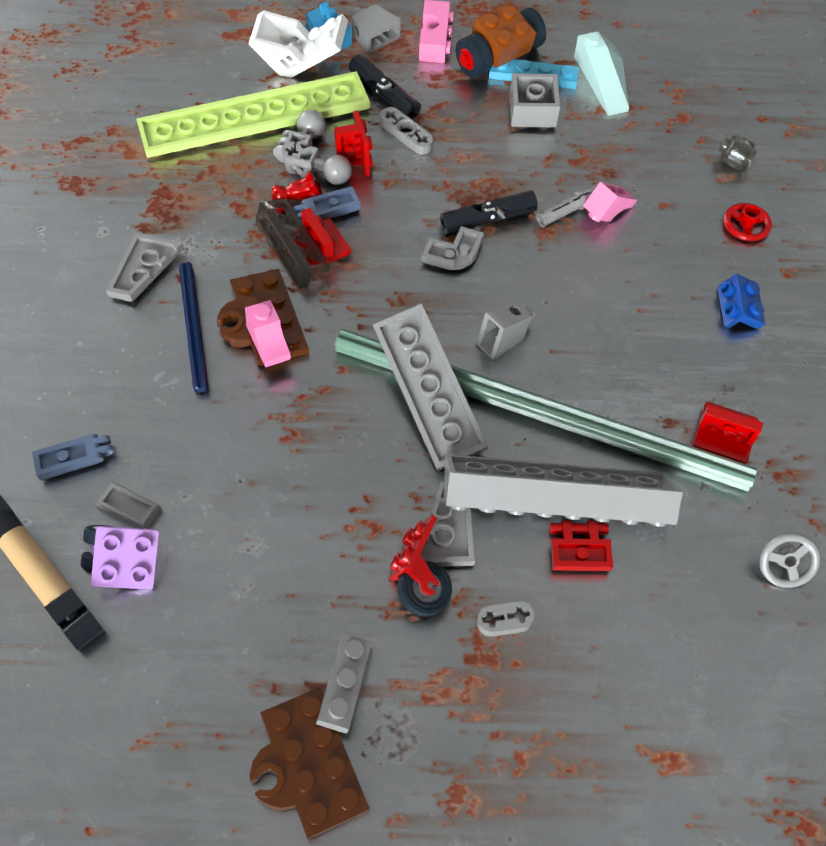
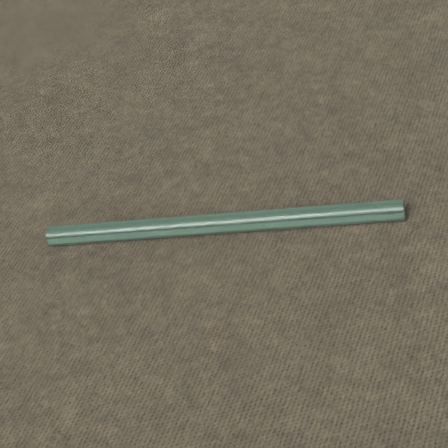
M346 329L340 330V334L335 341V351L392 370L380 341ZM451 365L458 383L466 396L749 492L750 487L752 488L757 472L755 467Z

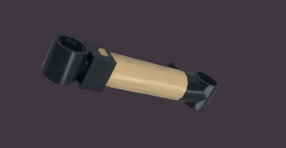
M0 495V548L44 605L46 611L68 640L79 651L104 632V629Z

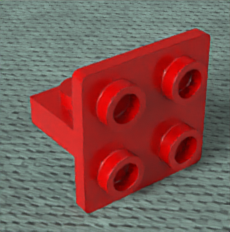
M357 110L353 111L354 124L334 128L336 155L348 158L352 166L361 165L365 177H370V167H373V159L369 151L373 150L371 136H366V121L360 118Z
M311 208L301 211L303 228L286 235L287 241L308 272L351 254V248L329 217L321 219L319 215L315 216Z
M707 401L704 404L692 446L747 464L752 445L762 431L763 422L758 421L757 417Z

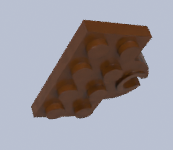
M279 269L230 279V286L235 300L226 303L220 309L217 316V326L222 327L220 328V335L231 344V347L242 348L251 346L257 365H264L246 326L245 307L271 300L280 319L281 329L291 358L309 354L307 342ZM228 322L237 323L234 327H223Z
M320 687L260 712L271 743L259 751L252 762L250 771L251 783L258 782L259 778L265 773H272L277 777V783L274 788L270 790L260 789L255 792V796L261 803L269 807L270 810L285 811L296 808L307 840L370 810L339 732L316 724L324 697Z

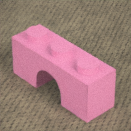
M425 0L423 29H421L419 61L445 63L446 54H450L451 40L447 39L452 37V26L450 25H453L454 11H450V2Z

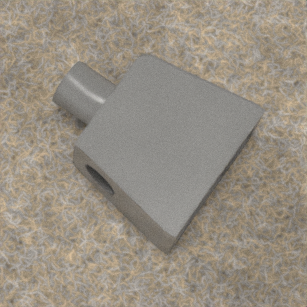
M371 5L364 10L356 6L351 11L353 36L368 54L401 37V19L380 6Z
M511 300L488 310L485 313L476 345L492 361H495L524 339L530 321L535 319L534 310L530 306L523 307L516 300Z

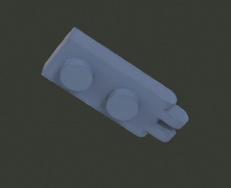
M353 186L304 199L300 205L293 207V212L296 215L297 221L302 223L301 211L307 208H311L315 216L319 215L321 219L361 210V204Z
M90 434L32 451L36 476L39 480H44L102 462L104 456L114 452L112 445H109L111 444L110 436L98 437L97 434Z

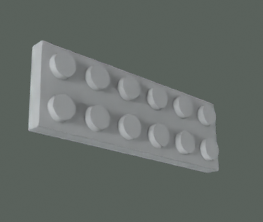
M422 303L373 324V328L436 470L439 471L445 468L446 454L474 456L487 450L488 445Z

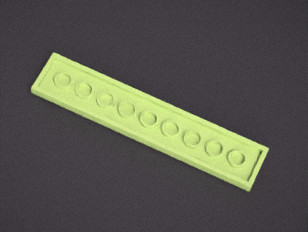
M356 71L137 118V123L146 156L149 158L297 125L299 115L305 110L314 109L320 112L325 119L352 113L357 110L370 109V101Z

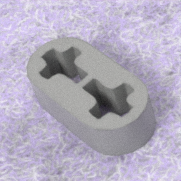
M523 601L486 606L478 614L477 628L483 635L492 637L524 632L532 625L534 611L528 603ZM517 610L521 611L522 615H527L524 623H520L518 618H508L514 617ZM487 615H491L494 620L503 619L496 621L493 628L488 623H483Z

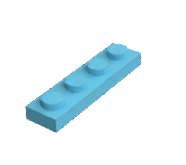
M514 59L498 68H495L492 64L489 78L511 81L512 73L557 74L558 87L576 89L579 67Z

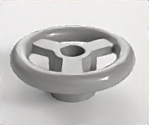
M784 533L772 538L764 546L759 562L761 572L769 582L779 587L793 588L807 583L814 577L819 569L821 557L817 545L809 537L799 533ZM789 542H798L801 544L797 548H795V546ZM809 551L811 554L810 565L799 576L797 566L799 565L800 558ZM769 561L777 562V564L786 568L789 579L777 577L771 571Z

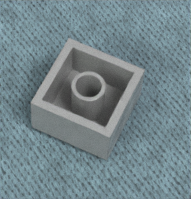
M512 73L509 93L511 127L556 128L560 111L557 74Z

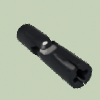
M357 54L350 60L349 70L351 72L357 71L360 80L376 91L388 104L400 110L410 119H414L419 114L421 104L393 80L386 77L379 68L362 54Z
M529 190L486 201L482 204L440 213L441 227L444 234H450L459 231L461 226L473 228L485 223L537 211V198L534 191Z

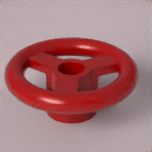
M751 203L732 205L726 210L723 218L727 231L743 241L761 240L770 233L772 228V221L768 213L761 207ZM731 217L740 222L743 232L737 230L732 225ZM764 222V228L761 232L751 234V228L754 224Z

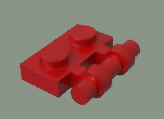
M561 520V523H550V534H561L562 539H552L551 541L552 570L611 571L613 569L611 539H599V535L609 534L608 523H597L596 520H587L586 523H571V520ZM572 534L587 535L588 539H573Z

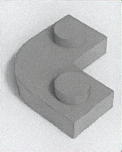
M461 226L454 244L429 238L422 254L421 262L448 270L463 269L475 260L484 239V232Z

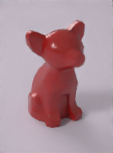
M308 171L304 178L292 181L287 187L283 185L272 186L271 198L277 205L276 212L280 215L286 210L290 200L302 201L322 195L323 193L317 179L311 171Z

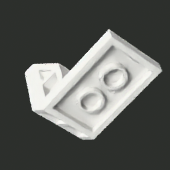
M264 10L257 15L248 44L278 75L292 78L341 51L348 20L341 14L336 18H330L324 25L319 28L315 27L309 32L296 19Z

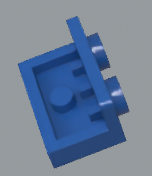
M736 273L718 286L725 327L730 328L738 322L756 329L766 325L758 283Z

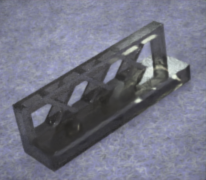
M287 199L260 202L256 216L257 224L299 289L308 287L311 275L328 272L331 267ZM283 208L286 215L278 213L274 209ZM285 223L295 227L297 231L287 229ZM296 240L305 243L308 249L298 246ZM307 257L318 261L319 264L311 266L307 261Z

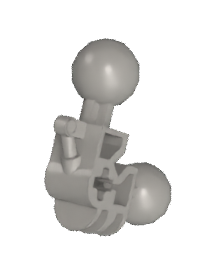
M314 109L305 110L299 115L297 120L299 132L284 131L282 138L277 142V147L273 150L274 156L284 163L288 173L300 175L301 179L307 175L308 171H311L314 177L317 172L323 173L326 180L334 185L346 183L351 178V163L348 158L342 155H332L326 160L319 157L318 148L313 147L312 139H317L324 133L326 122L320 112Z

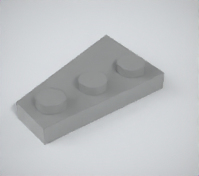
M135 233L106 290L108 296L133 302L184 249L182 242Z
M440 482L431 515L437 517V520L422 549L421 556L424 561L434 562L441 567L474 566L475 556L471 508L460 511L446 506L444 482Z

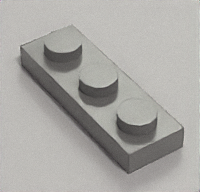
M346 633L342 634L316 721L317 725L345 734L349 731L372 642Z

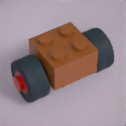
M512 2L475 18L472 34L457 42L455 52L458 64L468 77L477 78L487 73L492 68V64L495 68H498L542 46L546 40L545 23L535 9L525 8L518 11Z

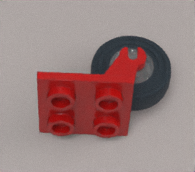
M431 515L424 521L420 520L413 529L410 527L402 539V543L405 546L401 554L398 552L390 564V569L393 571L389 580L393 582L398 580L397 589L401 603L409 612L418 616H431L439 613L447 606L452 595V583L448 573L440 565L431 561H424L421 556L422 549L437 520V517Z

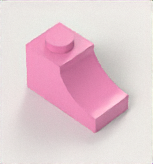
M600 182L583 206L589 211L588 215L596 222H611L618 213L627 208H632L637 199L619 185Z
M271 300L245 307L246 326L265 368L290 360V351L283 336L280 319Z

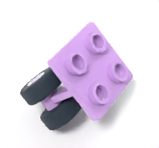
M90 525L85 527L83 541L91 544L92 547L91 552L82 553L80 565L83 569L92 571L91 586L152 589L159 537L158 530L108 525Z

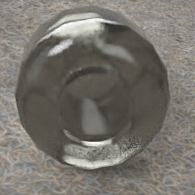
M739 134L732 136L730 139L726 138L719 148V151L722 152L721 161L737 170L743 167L747 168L756 156L755 144Z

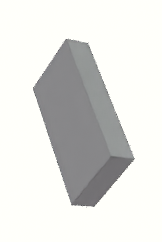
M111 481L95 503L98 509L141 529H148L161 510L159 504Z

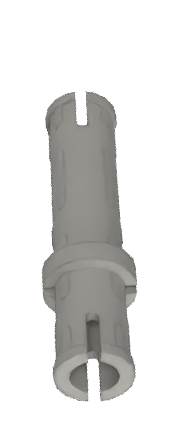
M598 183L583 191H576L568 199L542 212H538L536 215L538 224L541 227H546V225L578 209H585L583 205L598 186Z

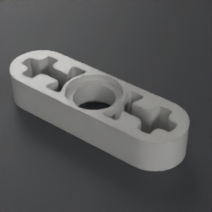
M387 107L381 111V126L417 154L424 155L431 152L433 137L429 132L395 107ZM409 128L412 131L410 133H403L400 130Z

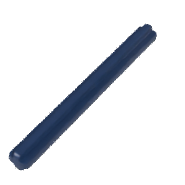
M180 263L179 273L192 384L194 391L201 393L206 392L209 388L192 263Z

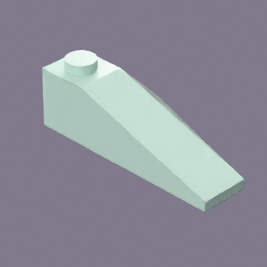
M598 31L579 35L574 58L606 114L610 116L628 112L629 103L623 59L616 47Z

